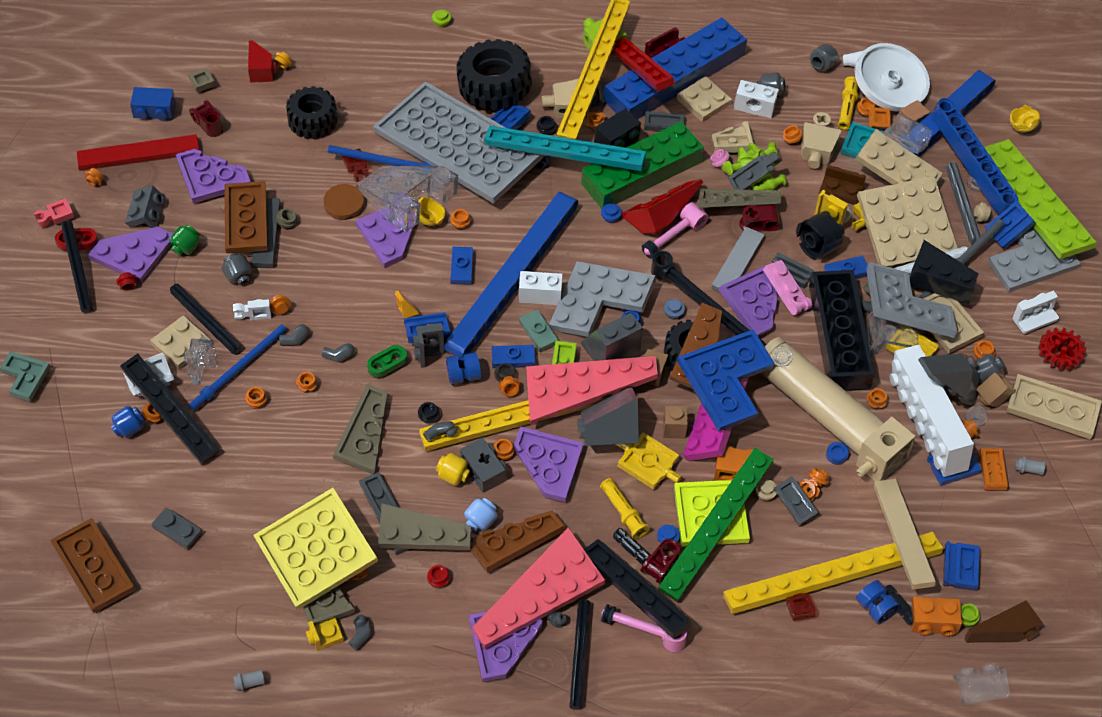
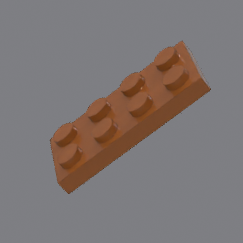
M266 182L224 184L226 254L268 251Z
M92 518L50 540L93 614L135 591L132 582Z

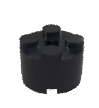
M828 211L820 212L804 220L796 228V236H800L801 243H799L801 249L812 259H820L839 249L842 245V235L845 233L843 226L838 224Z

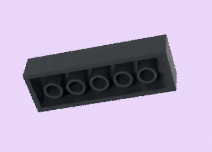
M854 270L812 272L809 290L825 374L844 390L871 389L875 372Z

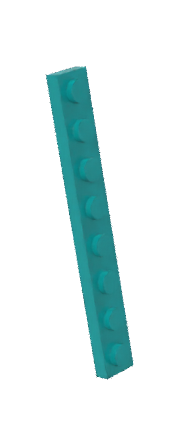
M490 125L484 139V144L487 146L642 171L646 158V151Z

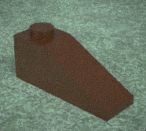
M1027 600L970 628L964 640L966 643L1020 642L1024 639L1029 641L1039 634L1038 630L1043 622Z

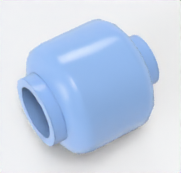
M486 498L482 500L475 499L464 512V516L468 520L465 524L470 525L474 532L478 529L481 531L488 530L498 517L497 507Z

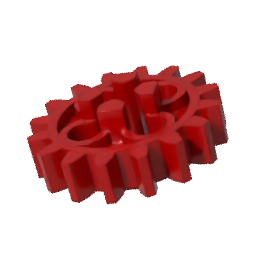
M1055 327L1053 332L1047 330L1046 334L1042 335L1038 345V349H1040L1039 356H1045L1043 362H1051V368L1055 365L1058 366V370H1061L1062 367L1070 370L1071 366L1077 368L1078 364L1082 363L1085 357L1086 349L1083 348L1085 342H1079L1081 336H1074L1073 330L1068 333L1064 327L1062 331Z

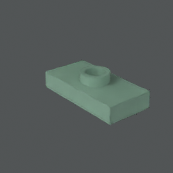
M538 310L519 318V323L539 352L555 346V341H558V339Z

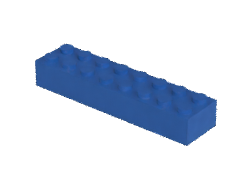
M721 17L651 58L674 77V85L669 86L666 90L657 92L631 70L605 85L604 102L616 114L626 108L634 117L639 119L646 114V111L651 112L705 76H711L744 56L747 39Z

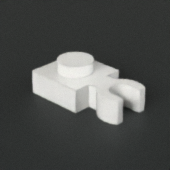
M269 299L248 301V305L241 303L233 304L235 319H243L245 317H250V320L271 318Z

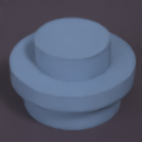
M671 299L665 303L664 312L668 318L678 319L684 314L685 306L681 301Z

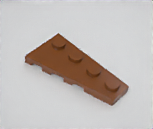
M704 303L701 304L679 356L718 342L721 310ZM676 361L669 379L692 388Z
M553 511L525 518L524 522L518 524L508 523L504 525V528L494 531L488 529L482 531L481 535L471 536L470 551L488 573L564 532L565 527Z

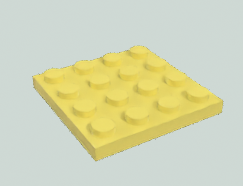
M331 488L253 535L297 610L378 562L376 555L334 488Z

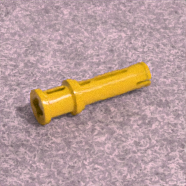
M849 76L844 80L845 89L841 94L843 104L838 128L841 130H848L850 128L854 103L859 97V86L854 76Z
M608 478L604 480L600 487L621 515L622 524L627 525L634 540L644 537L650 530L649 525L644 524L639 517V511L630 506L613 479Z

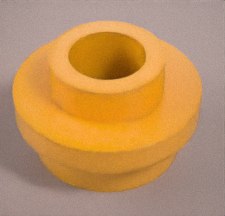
M277 52L274 55L273 61L276 62L278 67L286 70L287 67L292 65L288 54Z

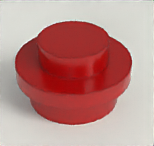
M126 272L119 276L116 283L120 286L121 290H130L137 286L136 282L138 279L136 275Z
M442 565L433 566L427 573L428 583L436 588L446 586L450 580L448 569Z

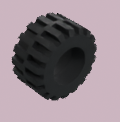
M311 86V88L303 87L302 90H296L295 94L292 93L290 99H287L288 124L291 127V131L296 133L297 136H304L306 139L309 137L317 139L318 136L322 138L326 133H331V129L336 127V102L334 96L330 95L328 90L324 91L323 88H316L315 86Z
M686 320V323L680 321L677 323V326L673 325L671 330L667 332L664 354L668 355L667 366H671V371L693 325L691 320Z

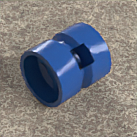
M476 352L464 354L463 358H460L458 355L446 357L447 372L451 385L463 383L464 379H467L469 382L481 379L480 364Z
M879 580L868 584L856 597V600L864 609H869V615L877 624L888 620L900 608L898 601L891 594L887 595V589Z

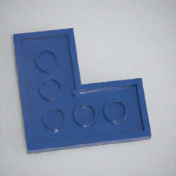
M754 329L678 356L677 359L679 366L718 432L757 417L758 412L739 380L772 369L775 363Z

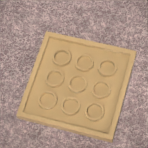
M935 176L857 193L878 264L896 267L915 262L924 240L943 252L957 249Z

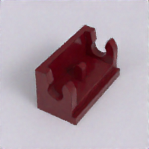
M674 27L646 42L645 54L653 58L684 40L685 37L679 39V30Z

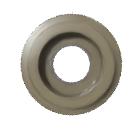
M281 209L276 214V221L284 228H291L296 223V214L292 209Z

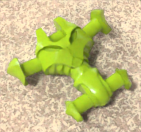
M769 142L768 148L765 151L754 143L748 144L747 152L741 147L738 149L737 163L731 164L730 161H726L721 169L724 173L732 175L733 172L738 171L759 155L763 156L766 154L769 156L773 152L779 153L776 143ZM770 174L758 182L759 186H753V190H775L780 184L785 186L787 184L786 176L780 174L779 177L774 178Z

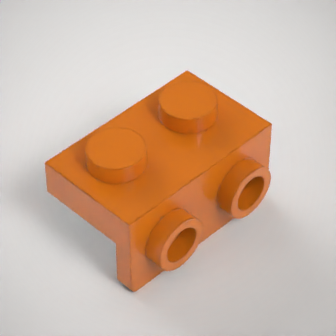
M913 597L911 632L921 635L935 633L942 634L943 636L958 634L962 625L960 599Z

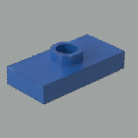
M452 246L450 284L471 285L473 247Z
M862 255L825 264L824 270H854L855 279L867 276L866 268L868 265Z
M534 345L491 346L492 368L535 366Z

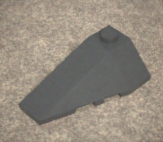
M958 353L926 356L918 359L929 378L941 387L945 386L953 396L958 393L960 395L958 398L961 402L970 406L974 404L980 372L976 368L979 365L972 356Z

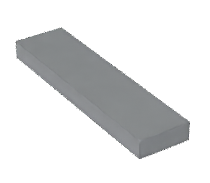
M745 227L715 278L711 289L719 292L718 289L721 285L744 274L763 241L764 234Z

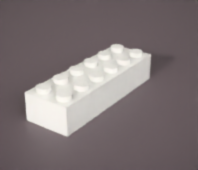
M920 345L895 351L894 360L891 363L892 373L889 376L892 386H896L900 401L905 403L909 418L914 420L918 435H922L927 452H931L936 469H940L943 477L967 471L974 443L943 387L929 378L918 361L920 357H926Z

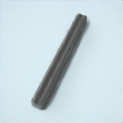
M949 162L946 171L969 242L973 244L981 236L956 162Z

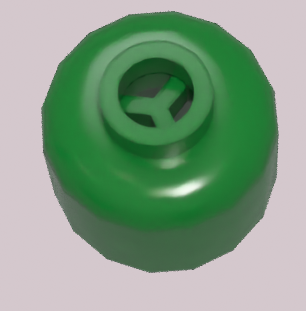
M186 225V227L179 226L169 239L173 245L171 250L179 256L182 254L191 255L201 243L200 233L190 225Z

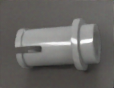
M1026 456L1018 457L1015 470H1018L1019 473L1029 472L1043 475L1045 462L1026 459Z
M262 670L241 675L239 672L237 676H233L235 689L241 690V692L245 688L264 685Z

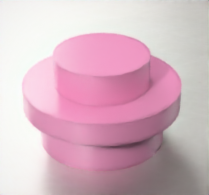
M723 149L717 150L710 158L714 167H722L726 161H729L730 154Z

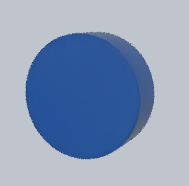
M834 442L828 446L826 458L830 463L841 465L848 459L849 450L843 443Z

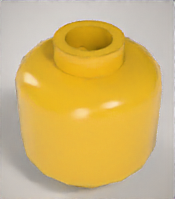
M449 453L446 456L443 455L436 467L439 479L453 486L459 485L461 481L466 482L471 470L467 469L468 462L466 459L453 453Z

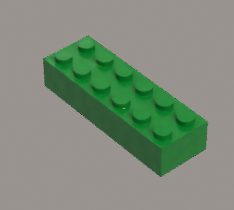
M681 121L626 147L646 151L642 171L593 163L582 168L581 184L602 209L606 204H618L702 163L704 146Z

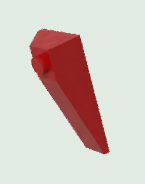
M699 179L685 182L668 190V193L651 198L652 201L639 203L621 213L622 217L642 234H659L663 232L664 227L674 220L702 185L703 181Z

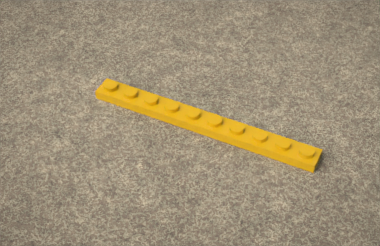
M610 1L556 134L557 137L578 139L630 8L631 1Z
M612 393L608 394L606 396H603L602 399L599 401L582 406L572 411L565 410L560 413H557L556 415L561 416L572 412L587 409L613 395ZM529 400L451 420L457 428V433L451 437H448L443 432L429 442L425 439L423 433L432 426L419 429V434L424 449L429 451L530 424ZM548 417L543 418V419H541V420H538V422H539V421H542V420L549 419V418H548Z
M933 532L918 536L926 558L942 554L943 547ZM891 543L724 591L723 597L731 613L735 614L903 564L895 543Z

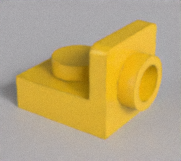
M336 618L315 626L313 621L308 622L309 630L306 631V636L309 644L315 645L317 652L344 642Z

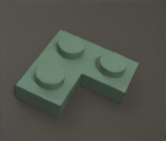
M10 351L0 370L1 373L17 377L9 391L10 395L31 402L51 367L47 362Z

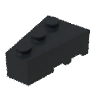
M924 240L911 270L910 284L913 287L969 304L979 273Z

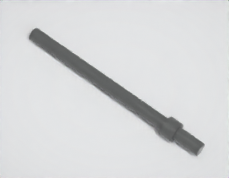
M998 219L957 260L965 264L1004 225V222ZM925 291L919 298L923 299L934 293Z

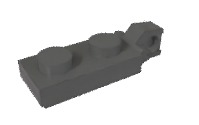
M776 152L769 156L766 154L763 156L759 155L730 175L728 179L734 189L748 190L775 170L774 166L783 160L779 153Z

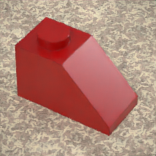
M249 40L248 73L250 82H273V74H277V64L273 62L272 54L253 40Z

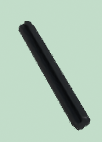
M71 220L62 221L61 227L82 313L91 312L93 308L74 226Z
M175 283L170 287V293L232 354L236 355L242 350L241 344L182 286Z
M583 599L578 601L569 704L571 709L580 710L583 703L590 601Z

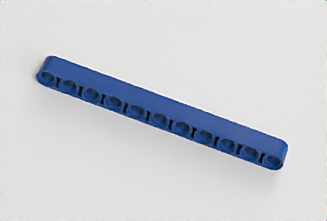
M560 191L556 194L448 337L444 351L454 356L458 355L460 358H463L464 354L471 353L519 288L520 271L531 272L576 211L578 206L577 199Z

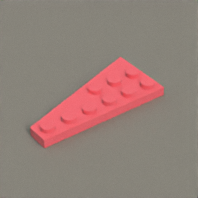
M656 356L527 366L530 426L538 423V420L543 418H553L562 411H572L599 401L608 394L612 393V395H615L624 388L636 387L658 379Z
M567 528L473 626V632L483 648L486 649L605 584V579L573 533Z

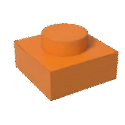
M871 107L869 109V127L889 129L891 127L890 108Z

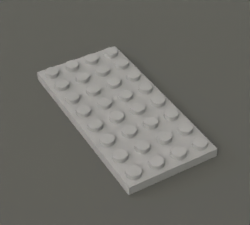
M426 81L373 126L374 132L423 162H427L433 168L493 204L545 157V155L485 145L484 139L489 125L505 127Z

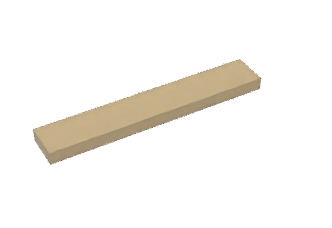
M896 479L874 481V490L912 590L935 587L936 581Z

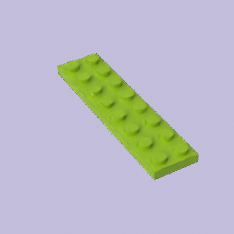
M1009 139L985 146V149L1017 194L1018 203L1036 222L1032 227L1059 259L1095 248L1097 242Z

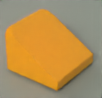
M395 291L398 309L403 317L406 319L418 315L419 311L414 304L400 291Z

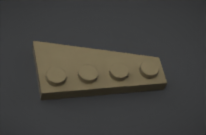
M701 189L698 208L764 204L776 206L781 204V190Z
M369 384L366 385L333 454V459L374 474L386 404V391Z
M386 504L381 505L379 548L470 550V525Z
M338 587L302 607L307 621H313L314 626L334 618L339 619L355 613L353 606L348 603Z

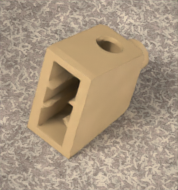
M579 79L553 84L552 95L541 97L542 107H553L555 117L563 118Z
M805 122L801 138V158L807 160L808 166L813 169L819 168L820 163L829 164L838 146L841 130Z

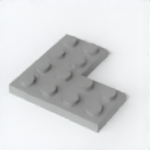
M1033 227L1016 240L1020 247L991 256L987 262L1008 293L1079 269L1081 264L1075 255L1059 259Z
M577 261L561 296V301H559L549 323L550 329L588 337L593 331L603 305L643 312L656 282L655 275Z
M869 262L866 269L873 316L881 320L897 322L903 326H912L921 331H930L940 336L954 338L957 328L951 306L913 296L908 272Z

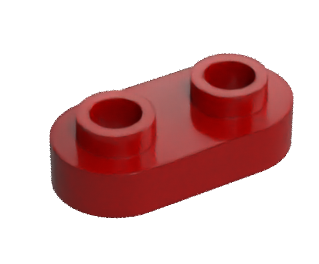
M92 228L74 229L79 250L91 249L98 243L96 231ZM60 230L55 235V242L59 249L66 251L63 231Z

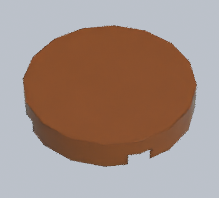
M339 184L331 187L323 198L327 214L339 220H347L351 216L352 218L356 217L362 212L364 207L362 192L357 187L349 184Z

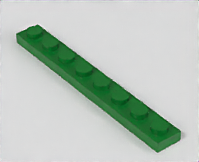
M757 448L753 449L658 587L660 592L676 602L679 601L773 463L774 459Z

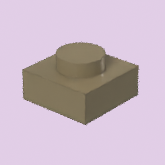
M207 68L189 74V79L197 93L215 87V82Z

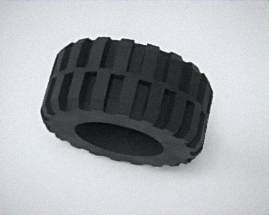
M490 39L485 40L483 43H475L473 47H468L466 52H463L457 61L456 71L459 92L466 102L471 103L476 108L481 107L482 110L492 109V111H496L499 108L507 109L510 105L518 104L519 100L522 101L531 89L530 59L525 50L521 49L517 44L513 45L511 41L506 40L504 42L501 39L491 41ZM495 73H500V74H501V75H497V76H486V75L495 74Z

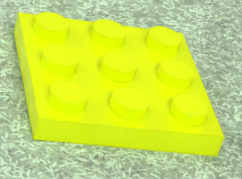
M732 480L674 483L681 546L688 545ZM745 504L717 545L749 543L750 537Z

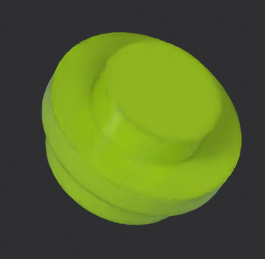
M437 10L432 14V21L438 27H446L451 20V15L446 10Z
M973 604L961 605L962 625L969 627L976 625L980 618L977 607Z

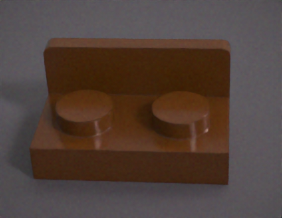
M828 165L819 194L822 190H825V194L829 196L832 194L846 203L855 205L859 202L857 193L863 190L866 176Z

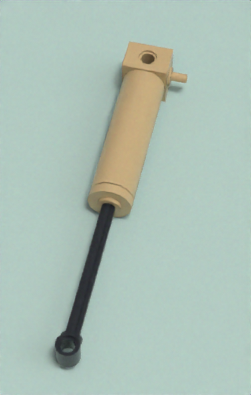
M662 250L654 253L651 274L655 275V278L661 280L670 279L700 305L704 303L721 310V323L736 335L750 331L677 270V265L673 263V257L669 252ZM781 337L774 338L768 344L760 339L775 363L772 369L761 372V374L859 455L856 466L859 467L856 470L858 476L863 477L867 474L874 481L885 480L908 459L915 435L893 417L884 423Z

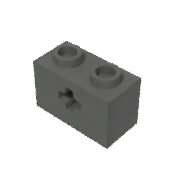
M483 437L460 449V457L467 460V469L471 470L470 476L482 493L506 481L507 467L503 460H498L493 446L490 443L487 444Z

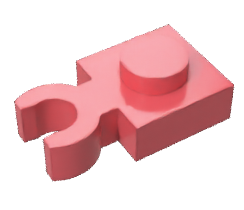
M66 198L46 205L48 209L46 211L38 210L34 212L36 220L40 219L38 220L39 227L47 226L50 221H53L56 225L62 221L74 218Z

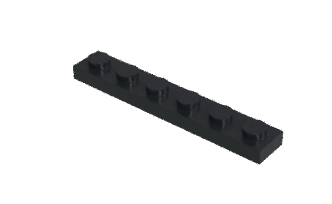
M138 353L120 365L124 374L201 465L219 452L217 446Z
M599 539L584 549L600 574L671 638L675 639L691 626L689 618Z

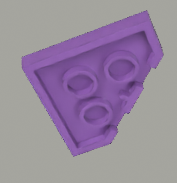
M197 149L175 154L193 203L225 195L224 184L251 182L246 168L241 165L234 166L228 164L227 160L216 156H206Z
M408 197L356 220L355 224L378 260L386 268L403 260L407 244L410 242L414 225L418 219L414 211V203Z
M154 227L102 239L88 254L89 260L120 274L130 272L137 276L138 282L142 283L172 244L169 239L173 233L160 227Z
M765 266L725 283L718 289L742 324L749 330L754 329L758 337L770 332L773 328V314L777 303V291L763 271Z
M520 426L514 443L515 452L544 497L566 502L584 443Z
M486 612L469 615L482 682L503 679L508 676L542 628L541 619L484 649L473 632V626Z

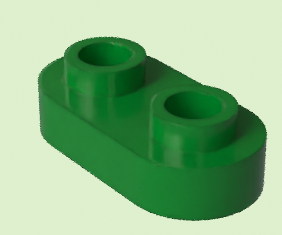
M393 345L370 357L367 361L368 373L373 377L379 378L403 366L407 361L405 348L400 345Z

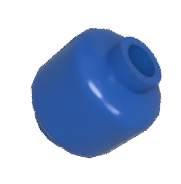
M127 405L112 416L114 424L111 425V428L118 437L122 434L125 438H130L143 429L145 418L136 406L132 408Z

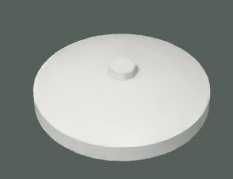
M889 43L872 45L863 51L855 65V78L859 88L870 101L882 108H890V111L899 112L900 109L916 100L922 103L928 94L930 80L925 66L912 52L901 46Z

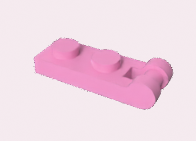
M782 260L764 267V273L792 315L812 308L811 299L805 297Z

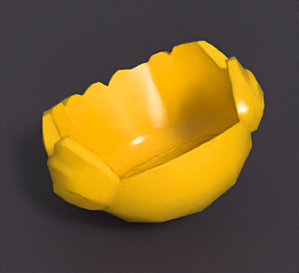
M1028 105L1015 108L1010 114V123L1018 132L1032 131L1040 122L1039 112Z
M424 196L414 204L416 217L423 225L435 226L443 223L445 209L436 200Z

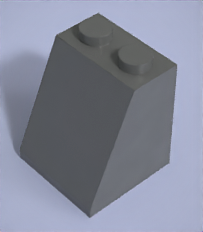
M629 313L595 330L581 342V345L593 361L640 357L643 327L634 315Z
M627 388L581 411V419H577V430L580 439H584L585 446L639 443L638 400L633 388Z

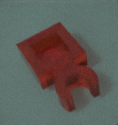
M342 156L348 173L353 172L356 182H359L358 175L361 174L366 179H369L366 160Z
M798 593L786 598V605L793 621L815 617L816 610L809 593Z

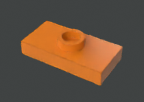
M980 448L979 456L984 490H1007L1008 481L1003 449Z

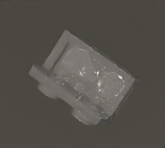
M899 113L894 123L885 130L884 135L910 152L919 154L927 147L933 130Z
M191 338L189 350L185 351L184 362L188 364L187 374L191 376L192 384L201 385L205 367L216 368L218 366L213 340Z
M996 663L982 665L983 669L974 670V667L960 669V673L953 674L954 679L958 680L962 704L969 705L1010 697L1006 668L999 667Z

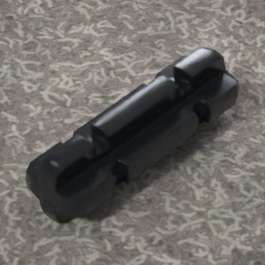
M618 528L613 533V538L618 543H622L621 546L633 557H637L636 560L643 565L650 554L645 549L642 550V546L630 535L627 536V532L623 528Z
M892 585L885 586L887 595L891 594L900 604L897 613L900 616L903 615V620L908 625H911L913 623L911 607L900 594H896L897 591Z

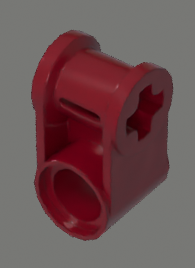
M208 100L195 109H189L193 121L208 136L217 137L222 134L223 126L220 114Z
M773 204L746 206L742 212L743 217L739 222L742 230L748 227L755 231H774L780 227L778 210Z
M673 539L663 540L652 555L645 560L640 571L643 574H649L656 579V583L661 584L679 558V543ZM665 551H672L674 554H673V555H667V554H665L664 552H665Z

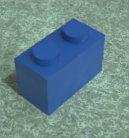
M134 87L130 103L133 118L172 120L176 104L173 89Z

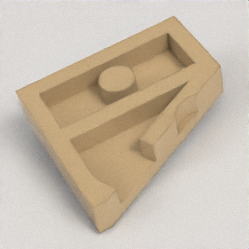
M748 121L742 122L741 127L736 129L729 127L722 132L719 131L712 134L711 142L714 153L719 149H723L728 153L738 152V149L741 147L747 152L748 144L753 143Z

